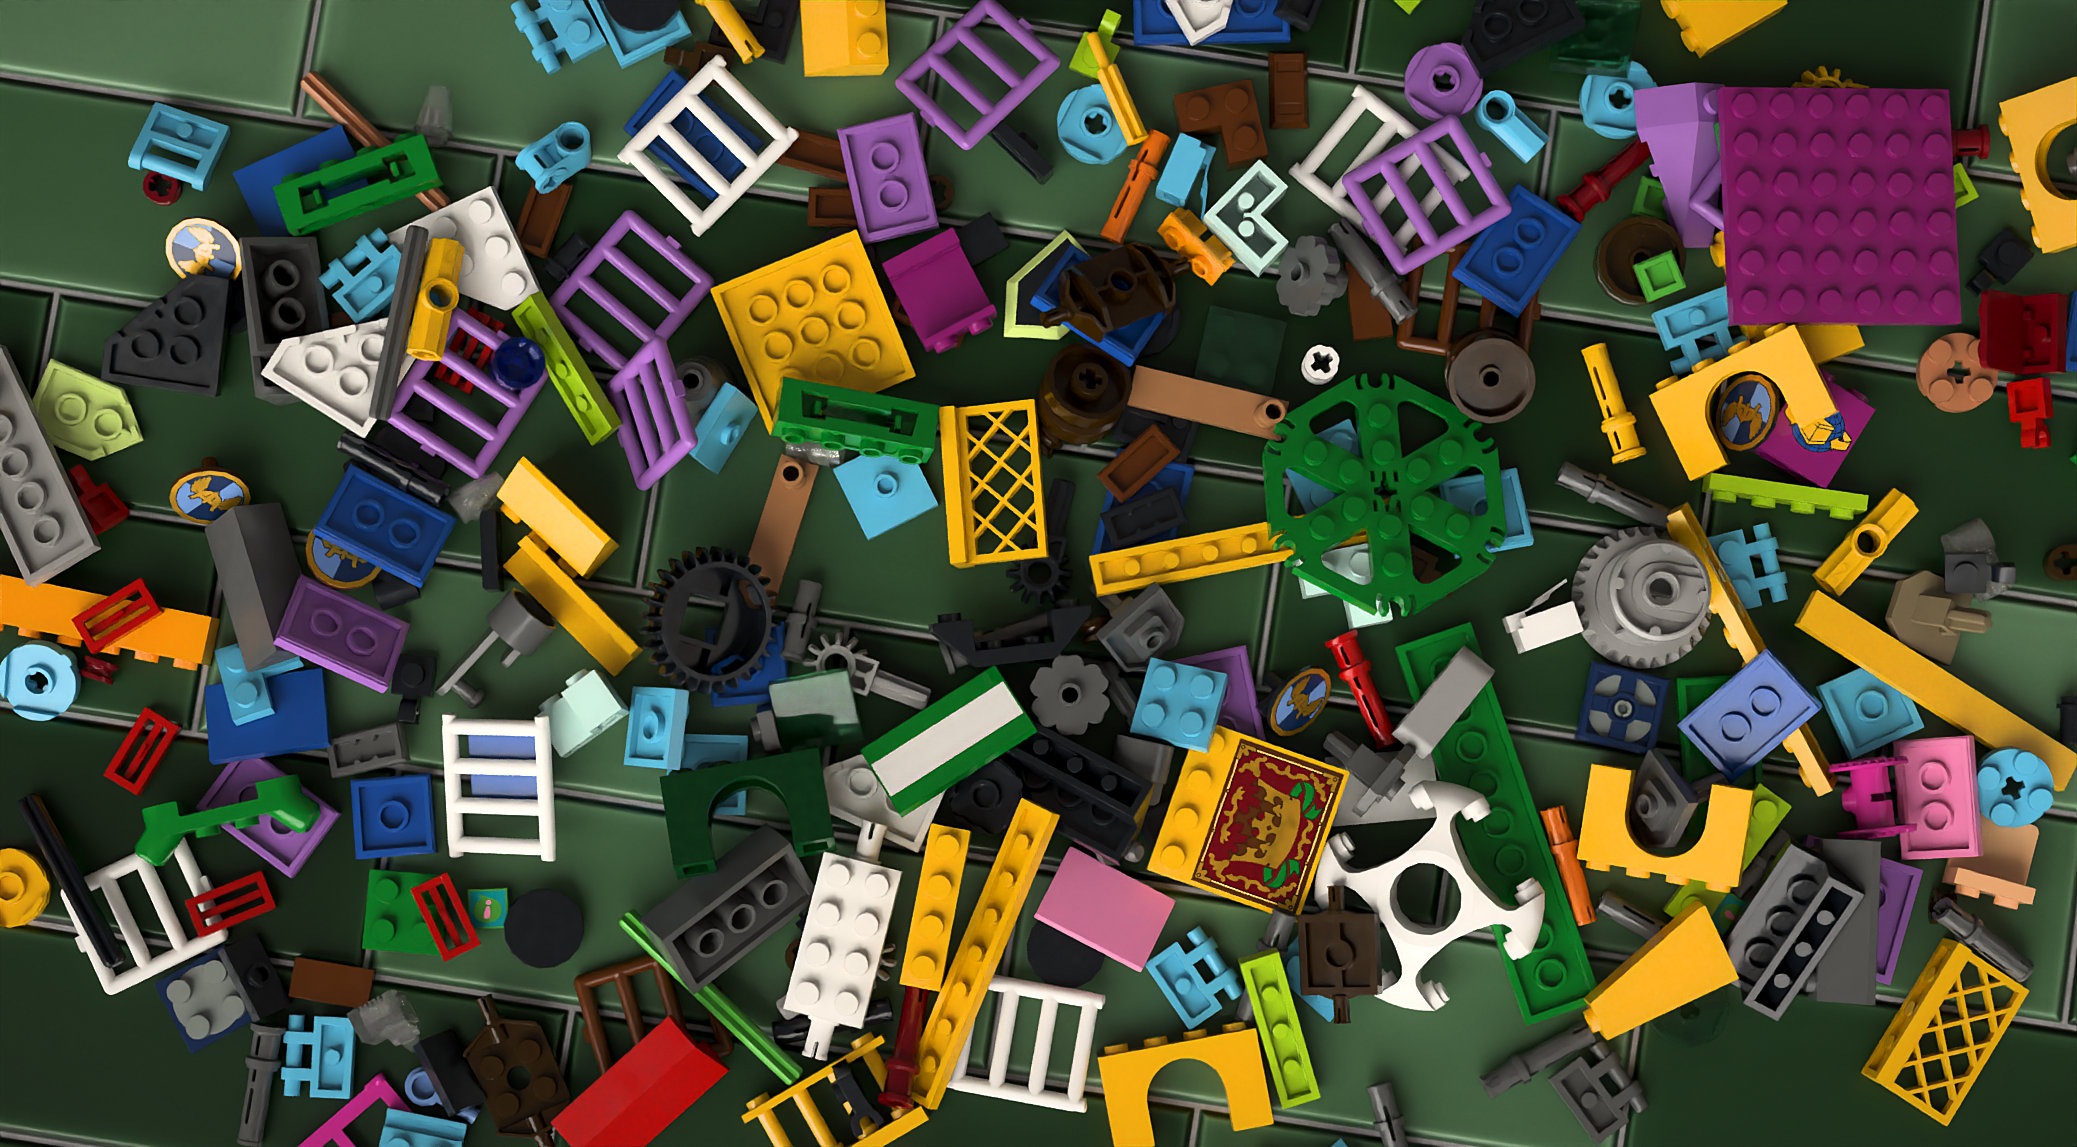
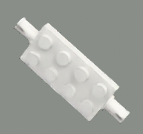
M862 820V828L855 855L850 854V858L828 852L823 854L783 1009L809 1015L808 1019H811L805 1047L802 1051L804 1056L814 1057L818 1042L815 1059L827 1061L834 1027L839 1026V1024L863 1029L903 874L902 871L880 866L881 862L878 861L885 830H887L885 825L876 823L873 836L870 838L874 823Z

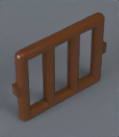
M1419 234L1415 235L1412 239L1410 253L1425 245ZM1462 241L1443 252V254H1449L1450 256L1436 339L1413 335L1416 319L1415 313L1408 320L1405 318L1404 323L1398 326L1396 344L1399 348L1446 356L1448 349L1454 343L1452 337L1461 281L1453 277L1452 273L1472 246V242ZM1424 264L1408 272L1406 281H1402L1400 286L1416 307H1418ZM1540 288L1520 314L1516 338H1518L1528 356L1534 321H1539L1542 304L1537 303ZM1484 296L1482 298L1478 328L1485 326L1494 327L1497 305Z
M650 954L580 974L574 979L575 990L586 1024L582 1031L586 1044H592L601 1076L614 1065L592 987L615 981L632 1042L635 1046L647 1035L630 976L653 969L667 1017L672 1014L688 1032L672 976ZM718 986L717 988L723 993L721 986ZM706 1008L716 1042L709 1045L719 1057L731 1054L734 1050V1044L729 1029Z

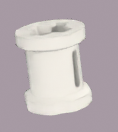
M1323 345L1312 347L1301 364L1304 378L1315 385L1328 383L1337 373L1339 364L1338 354L1332 347H1325ZM1314 357H1317L1320 361L1324 359L1329 361L1326 367L1327 373H1324L1321 369L1316 371L1312 369V365L1315 362Z

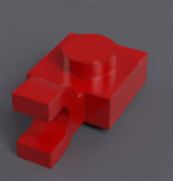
M2036 378L2006 383L2010 422H2021V447H2033V449L2052 447L2050 432L2043 423V419L2054 417L2050 378Z
M81 464L68 470L67 476L96 536L126 520L130 514L129 509L106 482L96 487Z

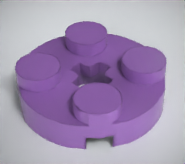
M1450 42L1427 46L1418 51L1411 59L1404 76V96L1419 115L1434 122L1450 114L1456 115L1458 118L1467 115L1478 102L1483 89V78L1479 80L1462 50V46ZM1444 73H1447L1451 76L1449 83L1454 87L1452 90L1444 89L1442 92L1438 91L1433 77L1435 75L1442 77Z

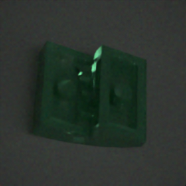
M848 667L769 681L768 686L773 709L786 753L789 749L797 746H808L812 749L864 740L857 700L854 699Z

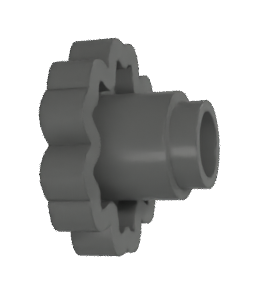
M1313 235L1301 236L1298 238L1295 247H1288L1285 250L1278 266L1281 278L1277 282L1276 290L1279 294L1280 304L1289 306L1291 314L1304 317L1309 315L1316 316L1321 305L1327 306L1331 303L1332 299L1339 298L1344 294L1348 285V274L1340 266L1337 249L1327 246L1325 238Z
M1078 655L1058 656L1054 659L1052 668L1041 667L1038 669L1036 677L1030 685L1032 694L1037 697L1032 703V712L1038 717L1041 725L1045 727L1056 725L1058 733L1062 736L1082 735L1086 732L1088 723L1099 724L1103 720L1104 713L1107 711L1110 702L1102 693L1107 689L1109 682L1102 674L1098 665L1088 664L1084 666L1081 657ZM1066 688H1073L1077 691L1078 698L1075 702L1068 703L1063 700L1062 693Z

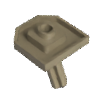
M1919 570L1896 582L1885 616L1893 638L1923 657L1943 666L1951 665L1961 631L1984 634L1987 629H1991L1993 624L1991 621L1992 614L1988 610L1969 608L1974 593L1945 594L1944 578L1927 570Z

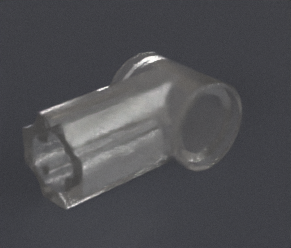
M1978 517L1941 536L1945 552L1985 551L1986 563L1999 562L1993 550L1995 548L1993 536L1987 525ZM1986 581V593L1974 594L1979 603L2007 591L2013 586L2011 583Z

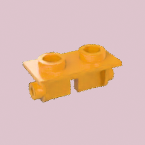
M1180 206L1166 217L1157 232L1163 237L1168 247L1176 250L1182 257L1188 258L1187 262H1191L1192 270L1197 276L1204 278L1212 286L1222 273L1229 270L1236 262L1231 257L1233 252L1214 234L1207 241L1203 242L1200 237L1208 228L1190 209L1185 210Z

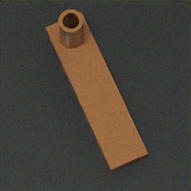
M1139 365L1134 367L1131 379L1133 388L1127 403L1128 406L1270 440H1281V436L1273 433L1276 424L1287 414L1289 401Z
M781 454L748 555L750 558L749 565L756 564L762 567L758 577L765 576L771 579L765 590L777 593L769 601L772 606L776 605L820 469L819 465ZM740 580L738 588L745 599L746 605L751 609H760V605L753 604L751 596L746 589V586L751 583Z

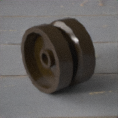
M1638 216L1625 219L1609 230L1595 249L1593 270L1596 282L1606 296L1621 305L1640 307L1653 304L1663 297L1647 303L1633 269V265H1635L1634 257L1640 253L1644 256L1642 261L1672 250L1683 277L1687 259L1683 241L1673 227L1658 218Z
M1490 326L1471 329L1456 338L1446 353L1443 365L1445 385L1458 409L1471 419L1485 423L1507 421L1520 413L1532 398L1536 383L1534 365L1518 338L1506 330ZM1489 371H1494V372H1496L1495 375L1488 374V375L1485 377V379H1483L1484 375H1485L1487 372H1489Z
M1091 342L1074 343L1061 348L1051 359L1046 374L1039 385L1035 397L1038 417L1044 427L1060 440L1072 444H1092L1106 438L1116 427L1121 413L1129 401L1133 388L1130 371L1124 363Z

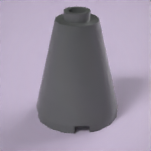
M692 355L674 364L678 379H682L686 391L684 398L694 429L723 383L727 382L739 390L737 379L732 370L723 361L715 357ZM662 383L661 390L671 417V421L675 423L671 407ZM699 383L697 387L691 389L693 385Z

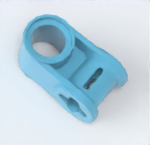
M579 122L563 123L539 141L525 147L518 154L515 163L520 170H526L536 182L535 188L540 194L549 193L564 180L590 163L592 151L589 131ZM571 143H578L581 145L577 149L566 148V146Z

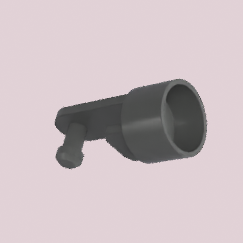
M512 588L486 616L490 627L439 682L435 692L440 696H443L452 689L466 701L465 705L470 709L478 708L485 700V692L480 688L475 689L462 676L499 636L510 645L502 654L500 661L507 668L520 654L532 656L556 630V623L535 600L519 589Z
M1116 734L1111 762L1155 785L1149 805L1153 806L1159 803L1163 784H1167L1175 747ZM1135 840L1125 859L1131 862L1140 861L1144 855L1143 843ZM1095 853L1101 863L1116 865L1114 862Z

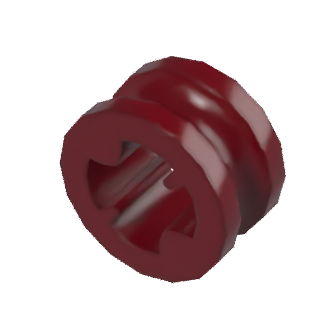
M151 170L144 178L143 191L155 204L170 206L181 197L182 183L179 179ZM160 178H163L168 183H172L171 189L166 188L169 193L165 196L153 190L154 185L159 186L156 181Z
M85 655L83 660L86 661V666L83 669H79V674L113 685L115 680L112 679V673L118 671L120 666Z

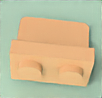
M1980 813L1983 856L1948 858L1942 882L1956 886L1954 893L1975 899H1979L1980 893L1995 897L1993 904L2017 910L2019 904H2032L2036 889L2026 886L2039 835L2038 828L2032 824L2013 828L2001 827Z

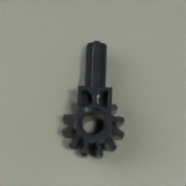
M1055 478L1047 500L1045 513L1049 557L1010 561L1012 564L1020 567V569H1009L1006 571L1007 578H1020L1019 581L1010 586L1011 593H1017L1025 588L1026 591L1021 597V603L1023 604L1029 602L1032 594L1037 595V608L1043 607V595L1046 594L1050 602L1056 604L1055 601H1059L1054 589L1056 588L1062 593H1068L1070 590L1066 583L1059 580L1073 578V570L1059 569L1070 561L1069 556L1064 555L1068 539L1062 537L1076 488L1075 484L1069 480ZM1032 529L1029 544L1021 545L1022 550L1038 548L1036 530ZM1036 564H1043L1051 571L1050 579L1043 584L1034 583L1028 576L1030 568Z

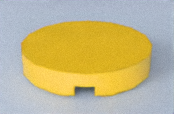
M15 848L1 849L0 927L13 928L29 924L42 914L49 903L52 889L49 871L40 858L27 850Z

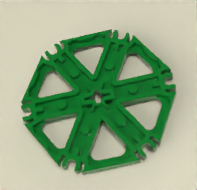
M1367 373L1361 375L1356 386L1355 374L1287 413L1276 424L1273 433L1281 436L1284 442L1276 443L1268 439L1262 453L1268 537L1270 541L1274 536L1283 534L1276 539L1272 548L1276 551L1283 546L1290 547L1293 550V555L1286 559L1284 565L1286 568L1293 567L1301 560L1303 563L1294 567L1291 573L1373 616L1379 611L1381 617H1386L1389 612V602L1392 601L1400 605L1401 616H1407L1412 602L1414 608L1413 615L1488 571L1496 555L1488 552L1485 544H1491L1494 547L1500 548L1505 540L1504 537L1507 534L1498 447L1494 451L1486 453L1494 442L1492 437L1484 442H1479L1473 436V434L1480 430L1482 423L1477 421L1470 424L1468 428L1464 427L1465 424L1471 423L1473 419L1462 413L1457 406L1394 374L1391 380H1389L1387 373H1382L1379 379L1380 387L1373 388L1368 384ZM1390 382H1391V385H1392V389H1389V388H1388ZM1340 402L1352 403L1355 406L1359 457L1314 434L1309 426L1310 420ZM1401 402H1412L1446 421L1448 430L1445 434L1402 458L1397 407ZM1471 466L1477 467L1484 476L1487 511L1482 516L1471 515L1432 495L1429 491ZM1286 469H1290L1339 494V496L1301 518L1292 517L1285 509L1283 472ZM1382 480L1386 491L1393 493L1386 507L1382 496L1375 495L1381 486ZM1366 529L1371 582L1361 585L1325 567L1322 563L1321 555ZM1409 531L1461 557V564L1432 583L1423 584L1418 582L1413 574ZM1376 600L1380 601L1378 605V610L1376 606Z

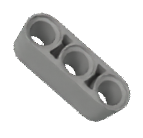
M1464 645L1392 732V735L1404 745L1407 744L1416 751L1415 754L1423 760L1495 673V670Z

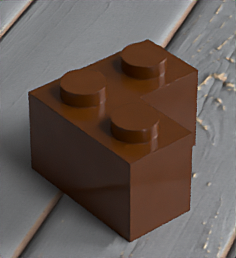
M1251 79L1174 95L1172 106L1179 135L1184 133L1195 139L1219 134L1227 172L1252 167L1259 159L1264 164L1266 163L1268 151Z

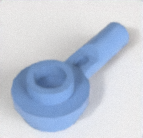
M424 1067L415 1068L405 1081V1092L408 1098L414 1104L420 1106H432L436 1103L443 1106ZM473 1107L456 1115L472 1124L481 1110Z

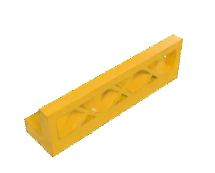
M526 535L518 543L521 548L503 567L616 678L643 649L543 549Z

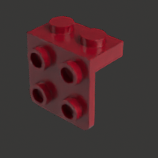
M1994 289L1982 291L1981 302L1978 308L1980 342L1977 349L1982 368L2020 376L2066 373V294L2051 293L2021 296Z

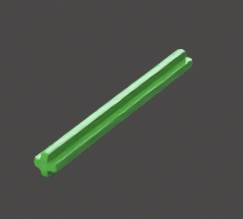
M634 909L629 910L621 918L619 925L689 991L654 946L639 920L642 916ZM712 982L708 983L696 994L691 993L787 1085L794 1084L802 1075L803 1069Z

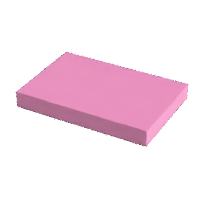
M1974 736L1892 741L1893 757L1907 756L1908 759L1907 764L1894 765L1899 824L1917 823L1916 831L1900 834L1901 860L1983 856Z
M1070 846L1034 918L1141 972L1176 900Z

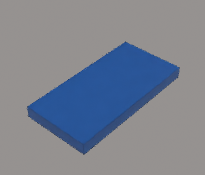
M1133 0L1134 46L1190 45L1165 0ZM1233 0L1226 27L1195 45L1289 43L1290 24L1273 15L1278 0Z

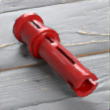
M1354 629L1328 640L1324 644L1326 648L1332 650L1340 668L1339 678L1343 682L1348 681L1378 750L1399 740L1392 735L1395 728L1369 672L1372 670L1371 665L1373 664L1370 659L1365 658L1356 638L1359 633L1357 629Z

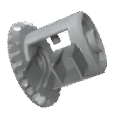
M1632 527L1616 531L1604 537L1585 554L1573 579L1571 601L1574 602L1584 630L1581 634L1590 646L1603 657L1626 667L1639 669L1656 668L1680 659L1690 652L1703 638L1712 615V611L1709 608L1711 582L1705 565L1692 550L1681 543L1674 542L1668 531L1661 532L1654 527Z

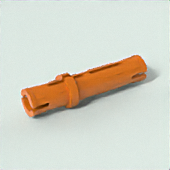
M1148 129L1147 135L1149 137L1144 140L1136 159H1131L1128 165L1130 172L1099 234L1105 240L1122 246L1125 236L1151 181L1157 179L1159 175L1157 168L1168 144L1172 140L1167 135L1154 129Z
M1558 805L1539 812L1546 829L1549 849L1553 855L1576 926H1581L1597 921V916L1592 906L1583 869L1579 859H1577L1578 839L1573 838L1565 805Z

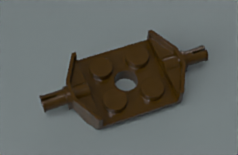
M1133 242L1065 268L1058 279L1059 306L1041 312V324L1044 323L1043 327L1048 329L1061 322H1069L1071 326L1097 343H1100L1106 333L1164 310V314L1168 316L1175 305L1176 284L1174 278L1190 273L1192 271L1191 262H1187V257H1182L1168 263L1166 259L1162 260L1150 246ZM1111 280L1124 281L1128 285L1129 290L1123 291L1115 288Z
M492 993L477 999L476 1002L485 1020V1027L462 1055L464 1058L467 1057L470 1067L487 1098L485 1102L498 1130L495 1132L496 1135L533 1138L538 1147H556L551 1136L554 1132L552 1130L553 1125L550 1122L573 1102V1099L540 1022L537 1020L505 1018L504 1014L500 1016ZM515 1066H524L529 1070L531 1081L526 1088H516L510 1082V1072Z

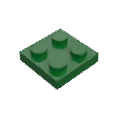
M370 869L362 949L441 956L410 891L411 888L439 875ZM442 883L437 885L436 888L448 912L450 897ZM427 890L421 893L445 943L447 929Z

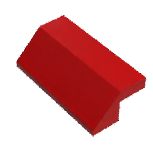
M670 1014L550 1123L571 1147H645L731 1069L705 1040L697 1044L675 1017Z

